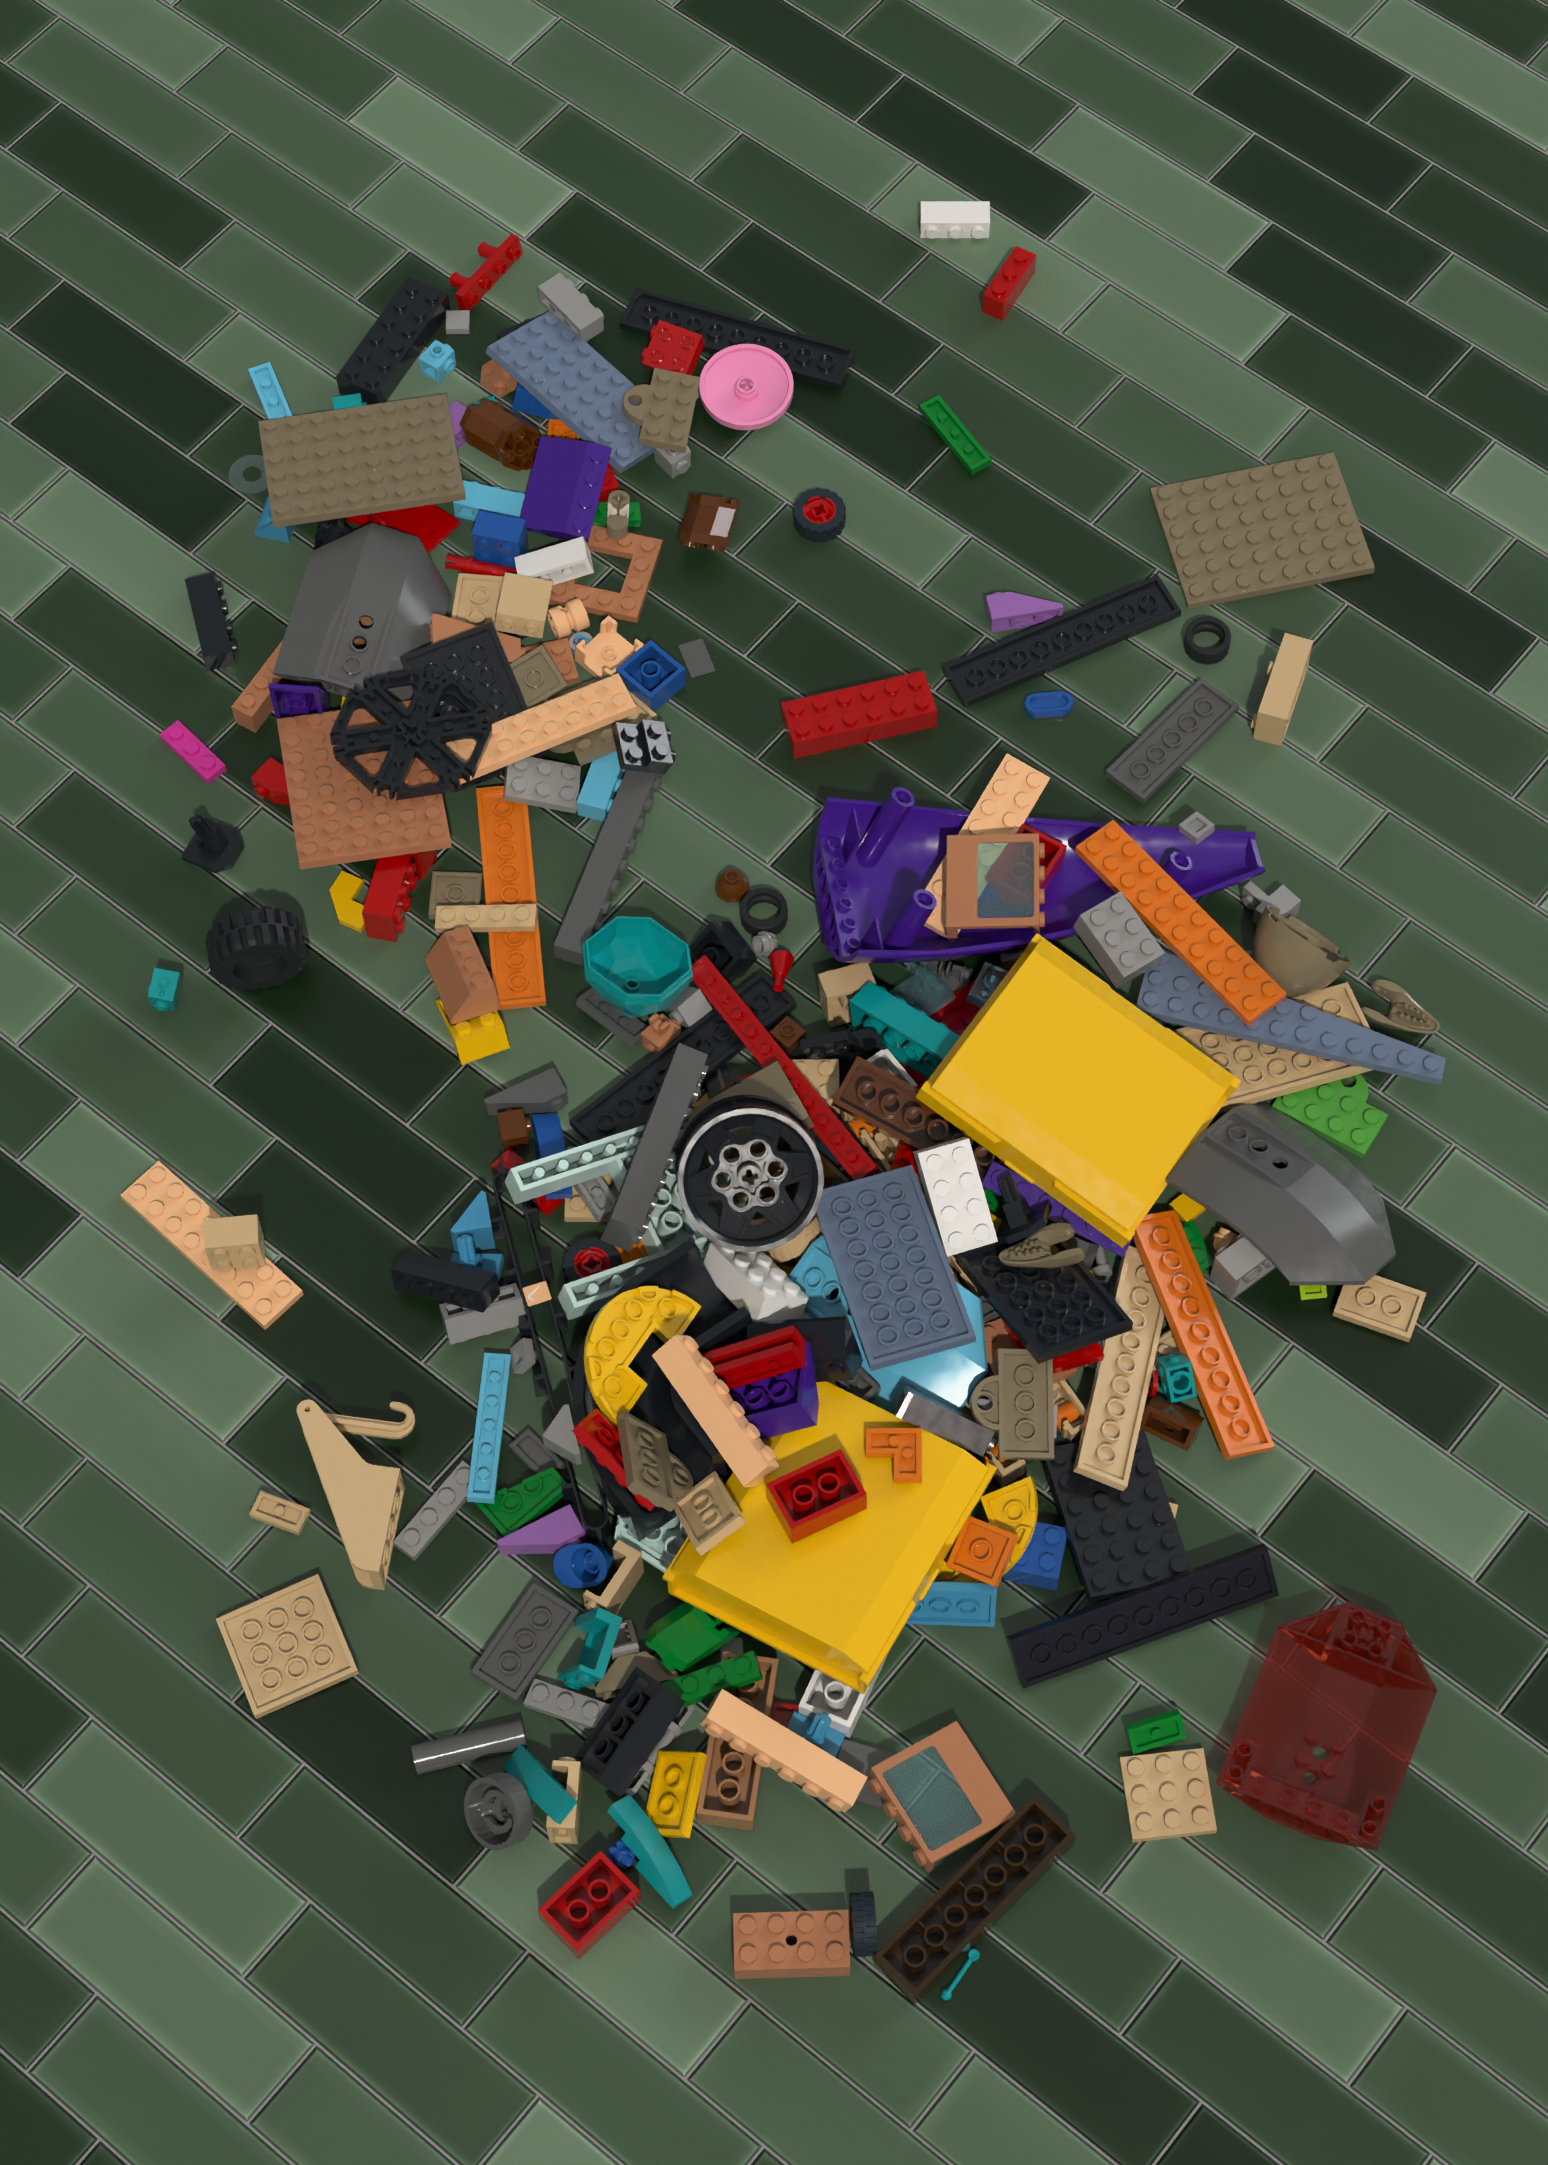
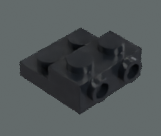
M642 719L638 725L615 722L612 726L620 769L665 774L674 764L676 754L674 750H670L669 746L671 732L665 728L664 722Z

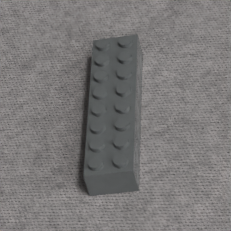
M681 1043L678 1044L666 1068L600 1240L629 1252L634 1243L639 1245L649 1225L651 1213L654 1211L659 1199L660 1189H662L667 1178L666 1173L675 1157V1150L684 1133L683 1129L691 1115V1108L701 1089V1082L704 1080L709 1068L705 1064L708 1054Z

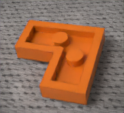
M866 1428V1458H894V1483H922L921 1428Z

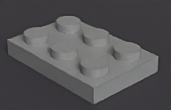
M527 757L505 767L503 800L576 814L581 766L534 757Z

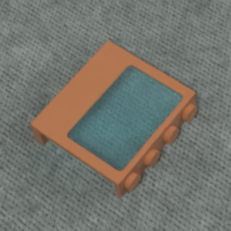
M1039 833L947 835V938H958V929L1034 928L1035 935L1037 933L1040 935V927H1045V912H1040V904H1045V889H1040V881H1045V866H1040V858H1045V843H1040Z
M957 1721L873 1766L868 1776V1785L875 1795L879 1794L884 1802L883 1809L890 1819L894 1818L899 1826L898 1832L904 1842H909L914 1850L913 1856L919 1866H924L927 1872L933 1870L935 1862L999 1826L1003 1827L1016 1814Z

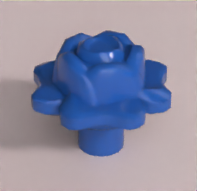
M622 1840L613 1842L609 1847L607 1858L617 1868L624 1870L635 1862V1854Z

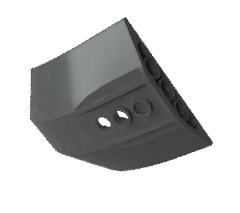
M370 523L313 550L272 675L308 686L320 687L324 691L347 697L350 690L354 694V686L360 690H365L363 680H369V677L405 672L400 656L430 645L431 615L439 614L446 616L452 596L419 537ZM360 618H371L373 626L369 629L362 628L359 625ZM355 639H362L365 641L366 647L364 649H356L352 642ZM411 685L385 690L396 702L412 700L414 696Z
M1264 1101L1236 1106L1229 1110L1201 1133L1166 1178L1167 1184L1207 1208L1247 1239L1288 1279L1289 1285H1364L1395 1258L1396 1252L1384 1200L1368 1179L1327 1142ZM1263 1149L1264 1151H1263V1152H1258V1151H1255V1150ZM1284 1162L1287 1167L1279 1169L1273 1163Z

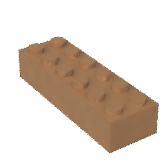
M723 1651L722 1661L742 1654ZM757 1656L763 1679L728 1693L771 1718L779 1673V1659ZM709 1735L706 1752L707 1759L696 1812L697 1823L753 1831L763 1766L757 1764L754 1761V1757L746 1752L741 1753L731 1748L729 1742L723 1738Z

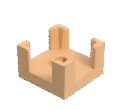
M609 615L601 622L600 633L586 646L584 639L575 646V661L599 681L616 674V669L644 646L638 639L634 640L633 646L618 634V623Z

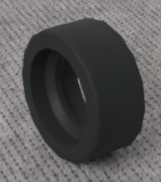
M1205 616L1193 620L1186 628L1184 638L1186 654L1193 661L1205 665L1216 664L1222 661L1229 652L1231 642L1230 629L1225 622L1215 617ZM1200 632H1211L1220 637L1222 644L1215 649H1203L1194 643L1193 637Z
M757 888L750 891L742 899L740 905L741 925L752 936H757L761 931L770 932L775 935L779 934L785 928L788 920L786 900L782 894L774 889ZM758 903H769L778 908L779 915L770 923H759L749 917V910Z

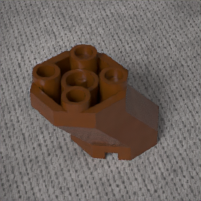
M488 399L481 400V403L476 406L472 404L467 407L459 424L464 433V440L469 445L500 462L504 467L516 471L529 470L533 467L541 437L540 430L535 425L504 408L501 404Z
M690 493L688 508L679 535V540L683 541L682 546L701 549L702 544H705L706 549L725 552V547H730V539L741 501Z

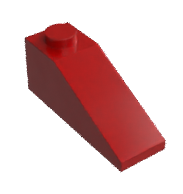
M270 757L251 777L253 791L261 799L266 798L272 803L290 806L284 766Z

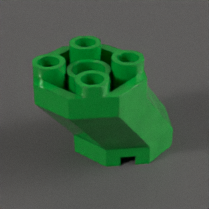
M684 1602L656 1621L648 1629L645 1644L657 1652L662 1658L663 1666L668 1670L693 1671L700 1662L732 1641L740 1633V1630Z

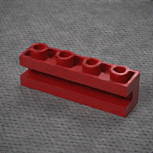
M792 1325L701 1355L711 1362L714 1367V1374L731 1390L805 1367L806 1340L797 1328Z

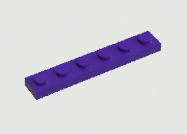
M994 1161L991 1162L981 1182L984 1188L1003 1197L998 1180L1006 1176H1012L1021 1199L1025 1198L1030 1207L1047 1200L1050 1201L1053 1207L1048 1218L1049 1221L1053 1223H1068L1073 1226L1075 1234L1120 1257H1124L1133 1237L1121 1248L1035 1184H1031L1018 1173Z

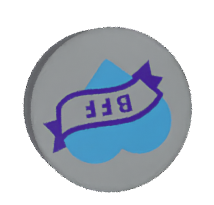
M580 631L570 637L569 644L574 655L575 646L584 639L586 646L593 639L589 633Z

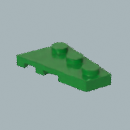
M551 1467L524 1479L521 1484L497 1491L495 1504L474 1503L505 1537L531 1524L563 1497L561 1486L568 1483Z

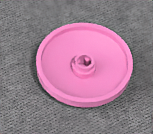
M756 344L733 345L717 352L708 360L700 375L699 392L705 410L718 423L736 430H756L771 425L783 416L793 398L794 382L788 364L773 350Z

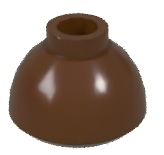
M728 869L718 876L715 883V891L718 897L726 902H738L749 893L750 883L747 876L740 870Z

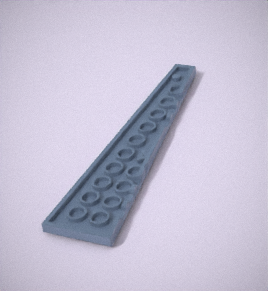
M1165 952L1158 965L1145 972L1136 1004L1137 1008L1152 1019L1440 1085L1442 1081L1446 1058L1285 998L1250 1026H1247L1179 957Z

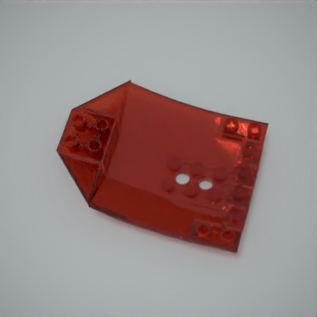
M1346 1602L1279 1625L1215 1784L1264 1818L1321 1841L1377 1850L1437 1693V1689L1402 1623L1354 1603ZM1318 1747L1325 1749L1328 1753V1758L1322 1761L1317 1760L1312 1754L1313 1749ZM1311 1773L1317 1777L1318 1782L1316 1784H1309L1304 1780L1303 1775Z

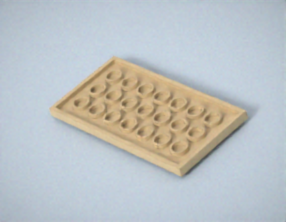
M1348 982L1324 988L1307 995L1288 998L1370 1029ZM1191 1027L1173 1030L1174 1033L1241 1081L1217 1114L1229 1111L1236 1106L1258 1103L1372 1071V1069Z

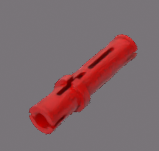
M448 553L446 560L456 563L445 562V569L462 571L466 574L503 577L505 572L517 574L516 568L475 560V557L471 556L464 558Z

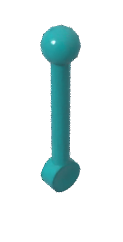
M971 1949L969 1951L965 1964L949 1987L941 1992L943 2000L951 1999V1992L972 1962L979 1959L980 1953L978 1950Z

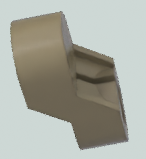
M615 490L608 496L606 532L612 539H622L628 534L630 496L622 490Z

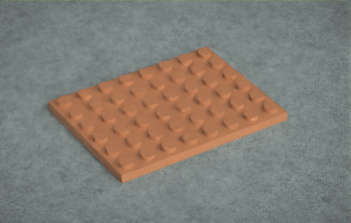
M412 700L397 703L407 711ZM357 709L354 711L346 730L381 726V724L366 710ZM341 710L277 719L300 870L452 848L442 794L396 801V795L391 800L389 799V790H384L380 796H377L376 788L372 794L335 759L333 747L340 745H331L330 733ZM407 732V736H408V735L416 736V732H414V733ZM389 751L358 755L353 761L369 776L376 777ZM416 757L405 780V785L413 788L438 783L439 777Z

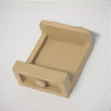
M505 572L494 629L496 631L543 638L553 581Z
M620 1540L616 1542L612 1549L615 1568L618 1570L601 1596H597L588 1590L584 1592L583 1598L586 1612L599 1607L615 1615L618 1613L644 1573L641 1552Z
M561 1757L559 1760H552L553 1775L556 1776L560 1783H567L566 1791L578 1802L561 1824L556 1823L547 1816L546 1829L550 1843L578 1844L584 1778L580 1762L571 1757Z

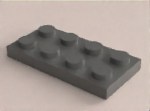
M533 1582L471 1670V1675L515 1703H518L573 1625L576 1616H579V1610Z

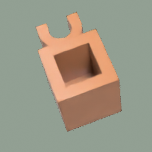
M655 1012L648 1019L650 1025L641 1032L643 1047L654 1055L681 1034V1026L675 1019H669L664 1014L658 1015Z

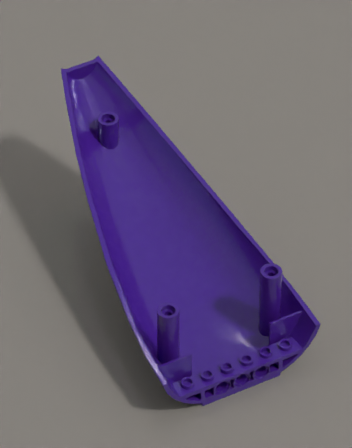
M902 787L894 788L885 803L827 797L816 835L812 879L826 952L831 953L836 960L849 963L948 961L1027 947L1034 938V928L961 929L958 938L952 942L924 926L937 905L935 896L925 889L947 854V835L959 834L971 814L970 811L913 806L915 802L913 794ZM1027 817L1025 825L1067 845L1064 863L1045 890V904H1040V912H1045V927H1040V936L1049 942L1078 936L1073 928L1078 917L1116 894L1075 853L1077 845L1108 823ZM1118 824L1193 900L1224 890L1259 876L1266 871L1262 865L1255 841V832L1215 830L1196 845L1180 833L1179 828ZM987 885L977 902V916L979 918L1027 917L1007 907L989 885ZM1034 908L1028 917H1032L1034 915Z

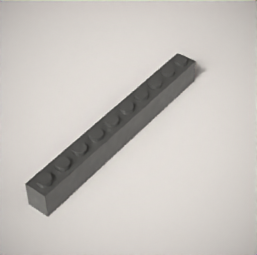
M626 770L553 945L555 958L584 966L581 947L586 940L603 928L604 915L608 916L611 910L612 902L610 900L613 895H617L620 888V876L625 874L628 869L629 860L627 859L629 854L635 852L637 846L636 837L638 833H642L646 823L645 815L647 812H651L654 804L653 796L655 792L658 793L661 789L662 774Z

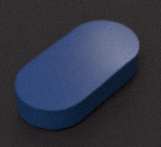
M1065 691L1033 693L1028 695L1024 702V711L1031 718L1066 716L1073 709V698Z

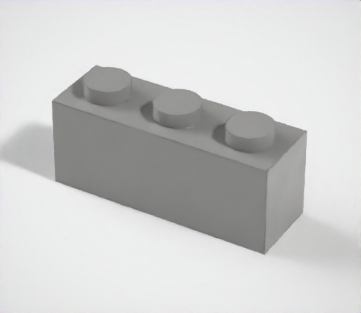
M559 272L538 286L539 302L571 328L581 341L587 342L604 331V315L598 307L595 308L589 302L588 297L575 288L574 283L569 278L566 279Z
M513 1283L499 1287L500 1295L483 1313L448 1303L439 1304L444 1329L450 1345L465 1342L479 1336L489 1335L507 1328H514L519 1323L527 1321L523 1300L517 1284Z

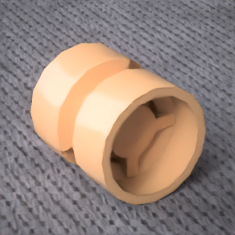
M579 598L566 602L564 608L559 605L547 611L549 624L557 639L571 635L572 630L578 632L590 627L587 612Z

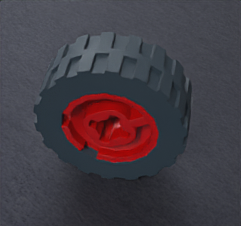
M816 488L815 490L811 489L806 493H802L799 499H796L793 507V523L795 530L799 532L801 537L803 536L808 541L811 540L818 543L833 540L842 533L846 522V506L843 503V499L837 493L831 492L829 489Z
M587 1237L581 1241L578 1240L572 1247L568 1248L567 1254L564 1255V1278L567 1283L620 1266L619 1252L615 1250L614 1245L598 1239V1237L589 1239Z
M873 1891L852 1892L849 1896L853 1957L874 1956L877 1953Z

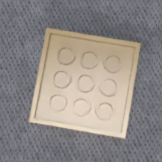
M318 1574L216 1618L256 1719L359 1674Z

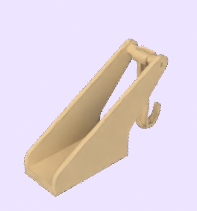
M303 1400L297 1406V1415L356 1579L364 1587L385 1590L394 1546L393 1541L396 1536L405 1491L400 1468L372 1465L365 1462L341 1433L401 1439L413 1431L415 1415L409 1406L400 1402L390 1403L392 1410L406 1415V1419L403 1422L397 1423L324 1413L313 1400Z

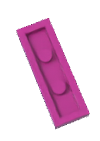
M179 720L159 734L161 741L207 784H210L227 770L226 765Z

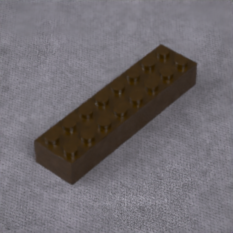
M1033 1796L874 1955V1965L916 2005L1074 1845L1075 1834Z

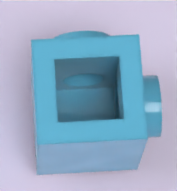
M435 340L419 357L421 373L438 383L447 374L452 373L456 367L455 352L452 347Z

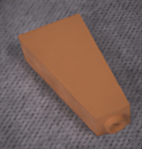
M432 614L430 618V645L479 626L443 615ZM496 632L509 664L525 655V647H521L520 638Z

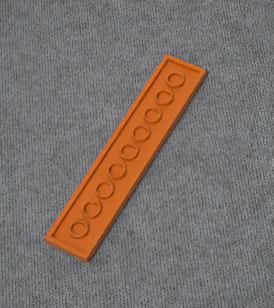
M504 786L476 788L486 905H537L528 805L503 800ZM538 916L536 931L488 932L492 980L500 1005V1009L497 1011L546 1006Z
M1114 820L1076 846L1075 853L1116 894L1120 891L1123 893L1138 916L1247 1026H1250L1286 998L1287 993Z
M1176 1210L1146 1215L1135 1230L1133 1239L1178 1348L1191 1361L1197 1394L1224 1459L1229 1460L1271 1451L1275 1445Z

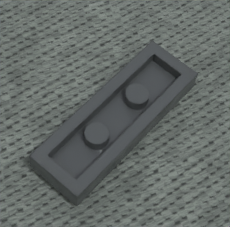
M593 987L577 998L576 1006L634 1049L642 1042L641 1032L648 1026L636 1017H628L603 1000Z

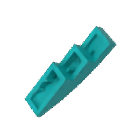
M522 1745L516 1749L503 1766L508 1774L520 1781L526 1789L528 1796L558 1824L563 1822L578 1802L566 1791V1788L556 1779V1776Z
M630 1794L612 1804L607 1812L626 1832L621 1840L640 1860L635 1868L672 1909L690 1899L693 1894L679 1864L667 1843Z

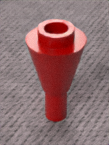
M777 950L770 954L769 962L774 978L773 990L782 992L784 980L794 963V957L787 951Z

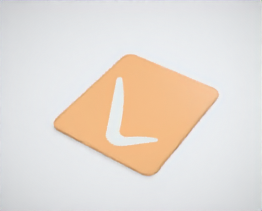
M546 1281L522 1289L528 1306L552 1299Z

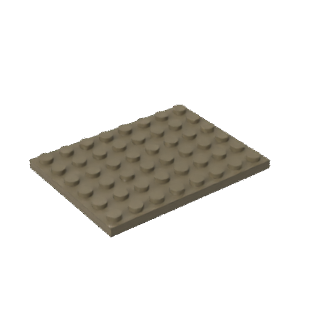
M447 394L258 421L274 528L466 500Z
M1334 452L1150 488L1149 494L1187 610L1374 573L1375 566Z

